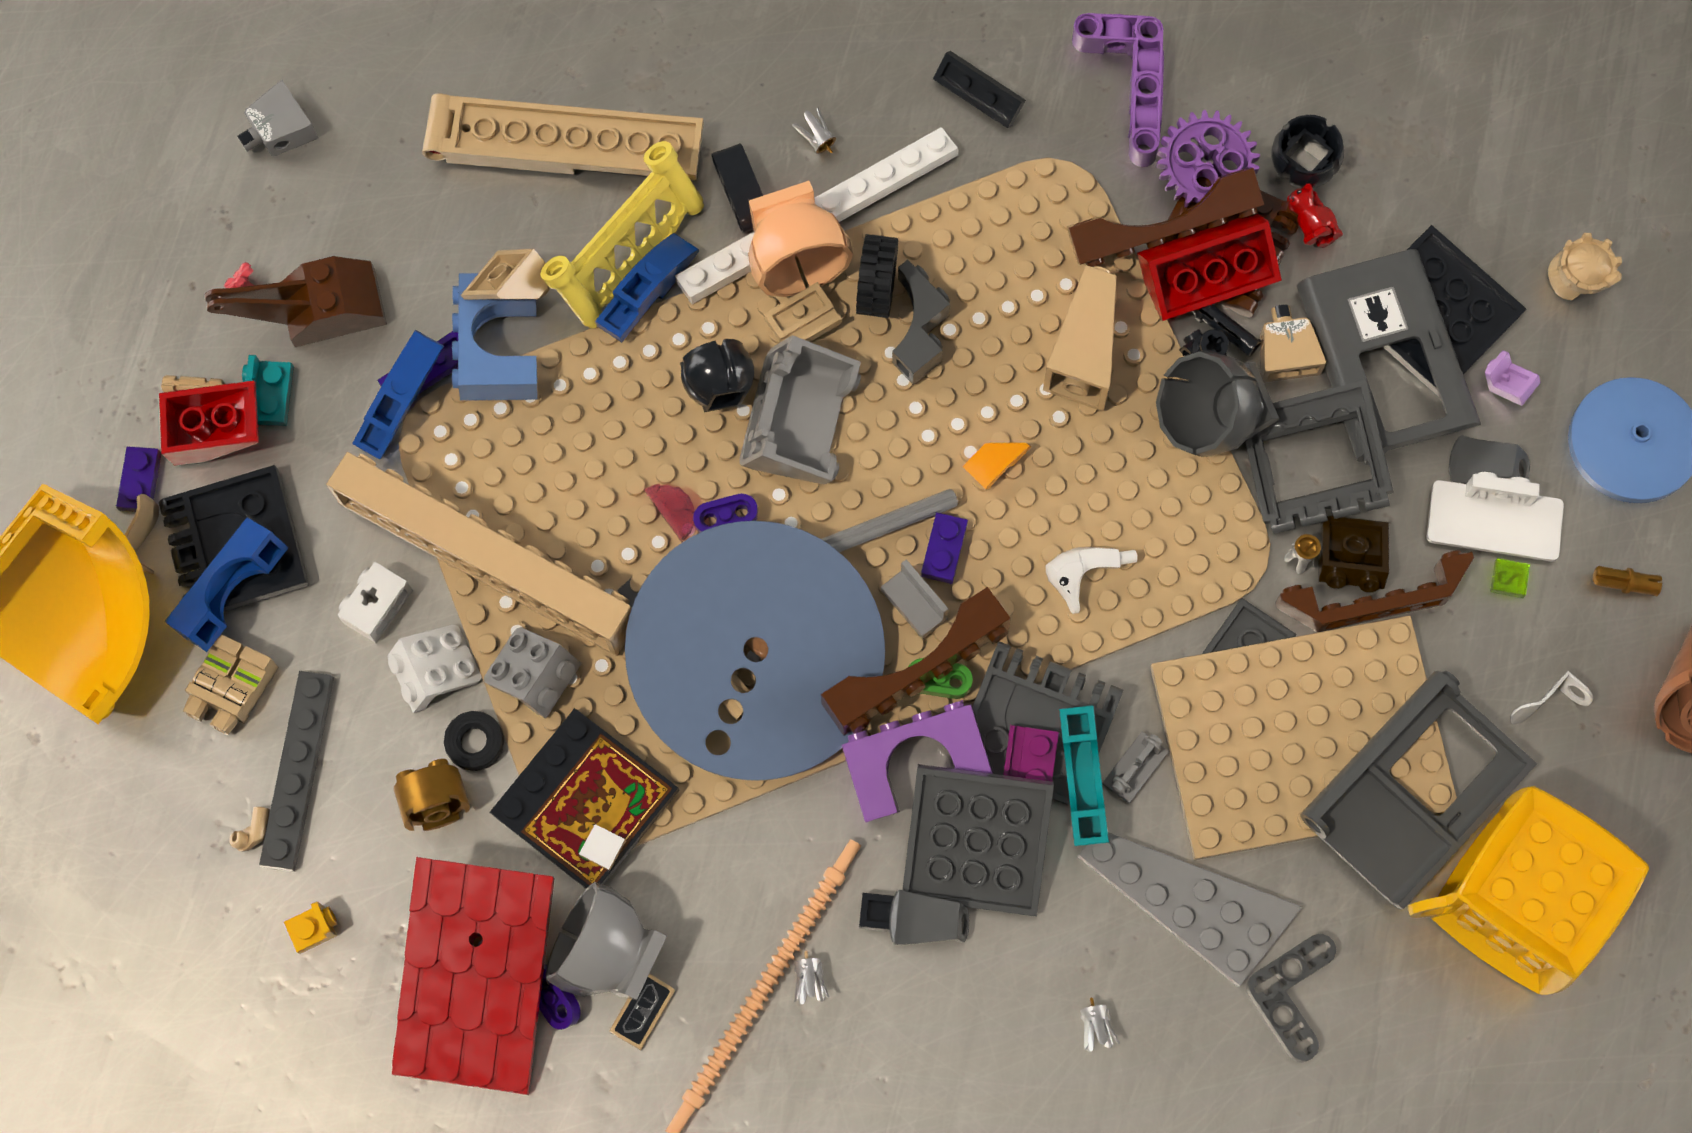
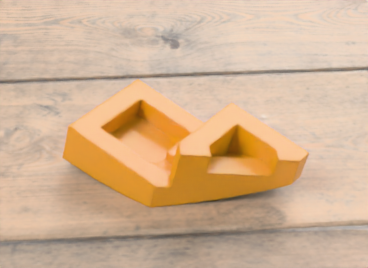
M985 443L962 467L985 489H989L1032 446L1029 443Z

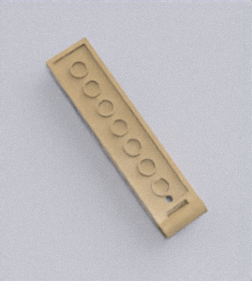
M437 93L431 97L422 155L436 161L446 159L447 163L563 174H575V169L649 176L651 171L644 162L646 151L658 142L667 141L677 152V161L690 180H696L704 121L703 118L460 97Z

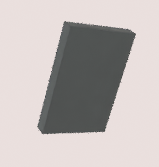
M1241 598L1202 654L1296 637L1297 634Z

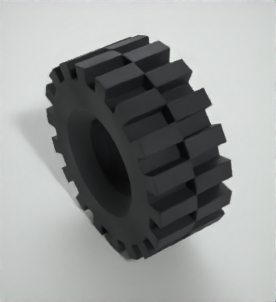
M865 235L859 268L856 314L889 318L896 276L898 238Z

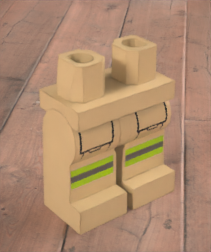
M221 634L212 645L202 665L196 671L192 682H189L185 689L190 696L183 712L187 716L201 722L208 709L212 708L217 713L210 725L217 731L229 735L238 721L245 724L249 717L248 714L256 705L279 667L272 658L247 646L244 647L241 643Z

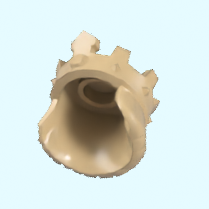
M1583 233L1580 239L1573 242L1568 240L1565 247H1563L1564 250L1556 254L1548 268L1549 282L1555 293L1563 299L1572 301L1580 294H1595L1619 282L1622 274L1617 269L1622 264L1621 256L1615 257L1611 250L1613 242L1608 238L1603 242L1593 239L1591 233Z

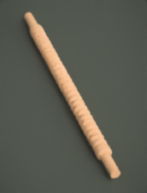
M850 839L833 867H828L824 872L825 880L818 882L820 888L813 890L815 896L808 898L810 904L803 906L805 912L798 914L799 921L792 923L794 929L787 931L789 937L782 939L784 945L777 947L778 954L771 956L773 962L766 964L768 970L761 972L763 978L756 980L757 987L755 989H750L752 995L745 997L747 1001L745 1006L740 1005L741 1013L734 1014L736 1021L729 1022L731 1028L729 1031L724 1030L725 1038L718 1039L720 1046L718 1048L713 1047L715 1053L713 1056L709 1055L707 1057L710 1060L708 1064L702 1065L704 1071L697 1073L698 1080L692 1081V1089H687L683 1094L682 1099L684 1102L665 1131L667 1133H680L694 1110L700 1109L705 1102L704 1094H710L708 1088L710 1085L715 1086L713 1080L715 1077L719 1078L721 1076L719 1073L721 1068H726L724 1062L731 1060L730 1053L732 1051H737L735 1045L742 1043L741 1035L748 1034L746 1027L753 1026L751 1020L752 1018H758L756 1013L758 1009L763 1010L762 1002L769 1001L767 994L769 992L774 993L772 987L774 984H779L777 980L779 976L783 977L785 975L783 969L790 967L788 961L795 959L793 953L800 951L799 944L806 942L804 936L811 934L809 928L816 926L814 920L821 918L819 912L826 910L825 903L832 901L830 895L836 894V886H841L846 879L844 873L861 848V845L856 841Z

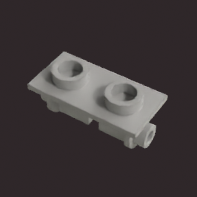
M1142 731L1102 784L1127 803H1130L1169 751L1161 746L1162 740L1156 735L1151 734L1149 737Z

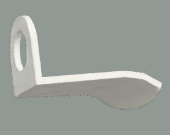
M1567 671L1539 702L1528 703L1515 709L1510 716L1511 724L1521 723L1528 719L1548 700L1557 688L1572 701L1583 706H1588L1593 702V695L1586 685ZM1570 685L1579 688L1584 693L1585 698L1575 695L1571 691Z

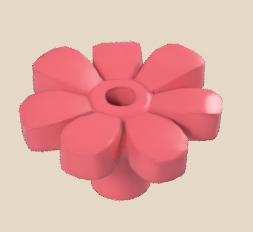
M244 262L233 275L234 278H228L224 287L255 286L248 281L249 275L253 272L251 265Z

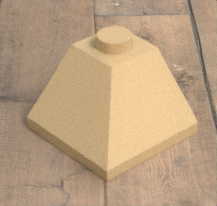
M535 249L499 250L463 291L461 296L464 300L540 299L550 290V287H548L540 275L545 262Z

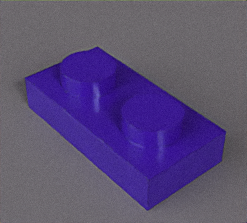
M126 447L116 508L119 511L136 512L137 496L140 494H145L154 500L161 460V451L159 449Z
M936 512L921 577L953 584L968 524L967 519Z

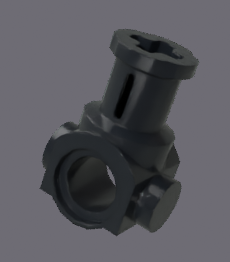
M1198 329L1183 339L1186 345L1179 349L1183 356L1206 350L1227 356L1229 340L1222 331L1211 329L1202 334Z

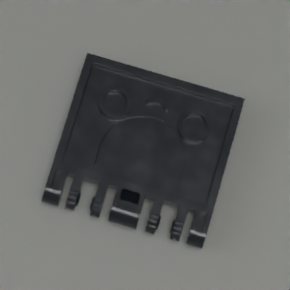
M275 465L169 496L158 502L161 515L166 516L163 520L164 527L173 528L189 522V529L173 533L167 538L169 545L176 546L170 552L175 572L183 574L178 576L179 586L188 587L194 585L247 517L271 531L289 547L269 574H255L238 583L226 599L224 612L309 586L281 478Z

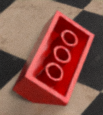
M1257 213L1137 252L1144 283L1162 321L1282 281L1269 221Z

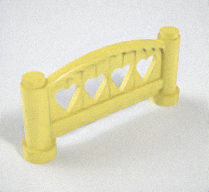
M667 141L658 142L646 151L644 162L651 171L650 175L573 261L570 262L565 256H556L547 261L541 269V278L548 287L556 289L582 324L591 329L597 327L595 320L603 312L601 309L611 302L614 298L613 290L632 268L661 241L676 233L687 213L689 215H696L704 207L703 197L677 161V152ZM656 199L671 203L670 212L664 214L662 221L658 224L656 223L655 215ZM636 222L651 225L650 234L643 238L639 246H636L635 242ZM614 246L630 247V257L623 260L621 267L616 269ZM594 269L610 270V279L604 282L602 288L596 292Z

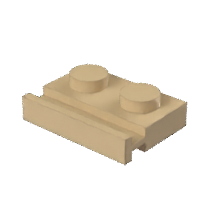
M818 282L763 314L765 321L779 342H782L791 335L811 342L842 323L841 316L838 315Z

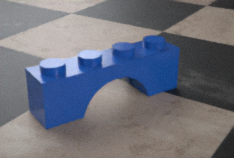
M247 517L164 622L184 638L207 652L227 627L223 613L224 605L233 588L249 576L261 573L269 574L289 547L271 531Z

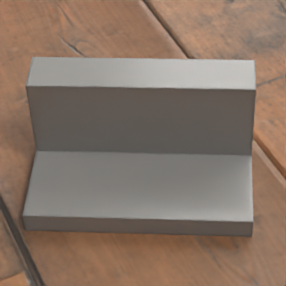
M907 559L901 563V571L881 586L883 594L922 639L948 620V607Z

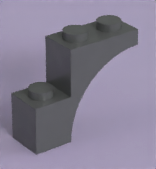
M907 259L898 267V280L904 286L911 299L913 319L906 336L892 351V363L914 385L942 362L943 346L934 334L930 333L928 335V333L949 317L950 299L940 287L936 289L928 281L929 277L919 265L914 266Z

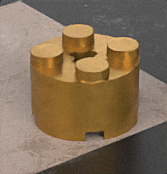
M437 759L430 762L428 767L416 771L413 769L404 770L396 775L397 783L394 785L393 790L404 827L409 831H414L413 826L422 825L423 831L447 826L460 819V811L464 809L467 813L470 810L459 769L449 765L447 759Z

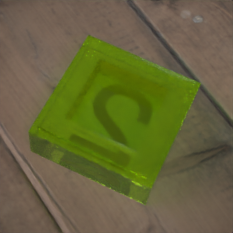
M1497 558L1494 562L1490 592L1524 598L1526 596L1530 564Z

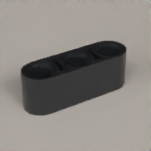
M739 143L714 152L711 156L742 233L753 230L749 200L761 197L763 194L742 144Z

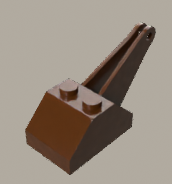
M331 256L301 264L279 283L239 288H217L209 290L204 294L205 301L208 302L206 305L207 311L210 313L287 325L290 340L294 347L387 325L375 268L372 262L367 260Z

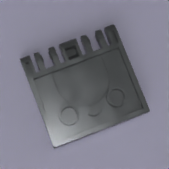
M998 641L973 704L974 714L993 774L1003 775L1010 725L1057 731L1059 736L1052 782H1054L1052 799L1070 805L1059 709L1094 706L1098 752H1100L1124 690L1111 685L1102 709L1097 708L1105 686V682L1098 680L1092 691L1093 696L1090 703H1084L1077 700L1080 690L1084 687L1086 681L1085 674L1079 672L1070 697L1066 696L1063 692L1072 669L1050 661L1042 683L1038 685L1034 681L1043 658L1036 656L1032 660L1029 668L1030 672L1025 680L1015 676L1016 670L1023 659V650L1017 648L1007 672L1002 671L1011 646Z

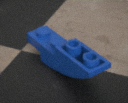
M675 233L661 241L632 268L613 290L614 298L595 320L597 327L622 343L658 297L662 299L676 282L675 275L688 267L699 253V249Z
M417 330L414 331L368 409L364 422L352 442L353 445L378 459L383 458L406 413L417 398L444 347L442 344Z

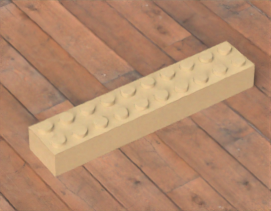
M346 452L326 483L340 505L615 656L619 654L625 644L626 630L632 609L628 605L630 601L626 597L615 591H612L611 595L600 589L601 585L588 576H584L581 579L571 574L573 570L558 560H555L554 563L547 561L543 558L544 554L531 545H527L524 548L514 543L516 539L501 529L497 533L487 528L488 524L478 516L471 514L468 518L459 513V507L446 499H442L441 502L430 497L432 493L423 486L414 484L412 487L404 483V478L397 472L388 468L385 472L375 467L376 463L366 455L360 453L356 457Z

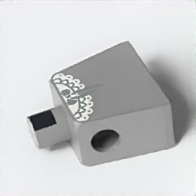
M283 80L246 108L244 113L252 127L237 135L247 152L263 143L271 156H277L318 139L312 123Z

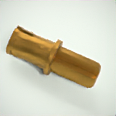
M1598 566L1593 574V582L1596 585L1621 589L1625 594L1631 591L1657 597L1662 589V583H1660L1662 581L1661 576L1634 572L1632 568L1619 570Z

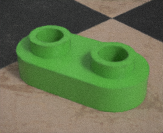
M924 658L914 660L908 667L920 662ZM955 663L952 665L953 670L945 677L938 680L934 677L926 682V687L920 694L951 699L963 698L972 688V673L966 666ZM952 679H959L962 685L955 688L949 682Z

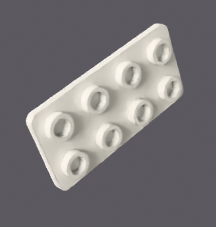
M1480 472L1473 474L1467 484L1437 480L1432 485L1426 537L1430 543L1553 562L1559 557L1564 503L1559 498L1540 496V484L1530 483L1529 479L1523 477L1505 479L1498 478L1496 474L1491 472Z

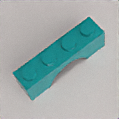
M1094 706L1059 709L1074 846L1109 843Z

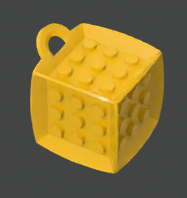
M1530 786L1514 792L1504 802L1499 812L1482 830L1458 862L1438 897L1408 905L1409 916L1412 918L1430 917L1450 936L1481 960L1524 987L1540 995L1562 992L1572 985L1605 945L1636 897L1649 871V866L1633 850L1594 820L1553 795L1535 786Z

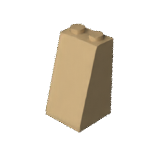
M1085 266L1047 364L1043 391L1100 411H1104L1111 384L1116 275L1111 274L1106 268Z

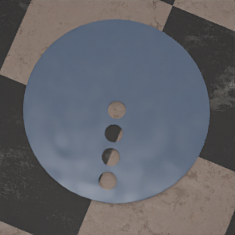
M741 521L719 525L688 538L670 551L655 566L642 584L629 615L625 639V660L628 680L634 699L651 729L669 748L691 764L708 772L734 779L758 781L783 778L806 771L837 753L842 748V744L849 742L847 736L852 735V731L843 736L821 704V694L848 676H883L885 640L881 617L867 584L852 564L835 548L820 538L789 525L767 521ZM757 637L766 642L768 654L764 660L752 662L744 655V644L750 638ZM746 668L755 675L756 683L751 691L740 693L732 687L731 676L737 669ZM734 699L742 705L743 716L737 723L727 724L720 719L718 709L723 701ZM721 730L729 736L731 744L726 753L714 755L708 751L706 738L712 731Z

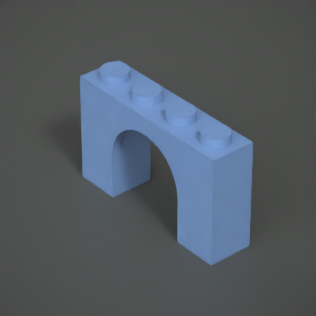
M459 273V286H453V305H459V313L452 314L453 332H458V341H452L453 360H458V369H452L453 388H459L460 401L538 400L536 356L493 355L481 349L474 340L477 330L491 319L498 317L537 316L536 299L464 300L461 294L478 273Z

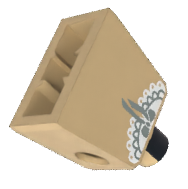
M1289 305L1273 307L1271 309L1273 322L1265 323L1260 333V340L1262 341L1260 344V374L1264 383L1321 375L1326 365V360L1310 320L1306 317L1292 319Z

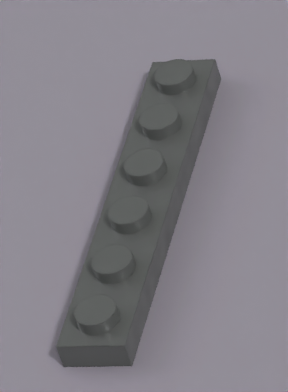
M299 671L259 862L261 867L295 872L334 681L332 675Z

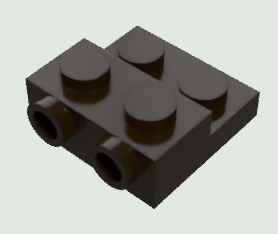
M1327 516L1328 521L1321 522L1318 582H1325L1327 586L1333 589H1339L1345 585L1359 586L1362 591L1368 593L1384 589L1389 575V522L1345 517L1334 519L1333 516Z

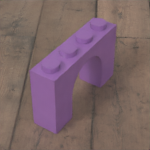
M963 700L945 705V712L932 716L931 710L911 716L913 722L900 726L899 720L879 726L881 732L868 736L867 730L847 736L849 742L842 744V748L865 822L900 812L889 778V761L894 750L902 742L912 737L926 736L940 742L951 755L955 769L993 774L971 704L964 706Z

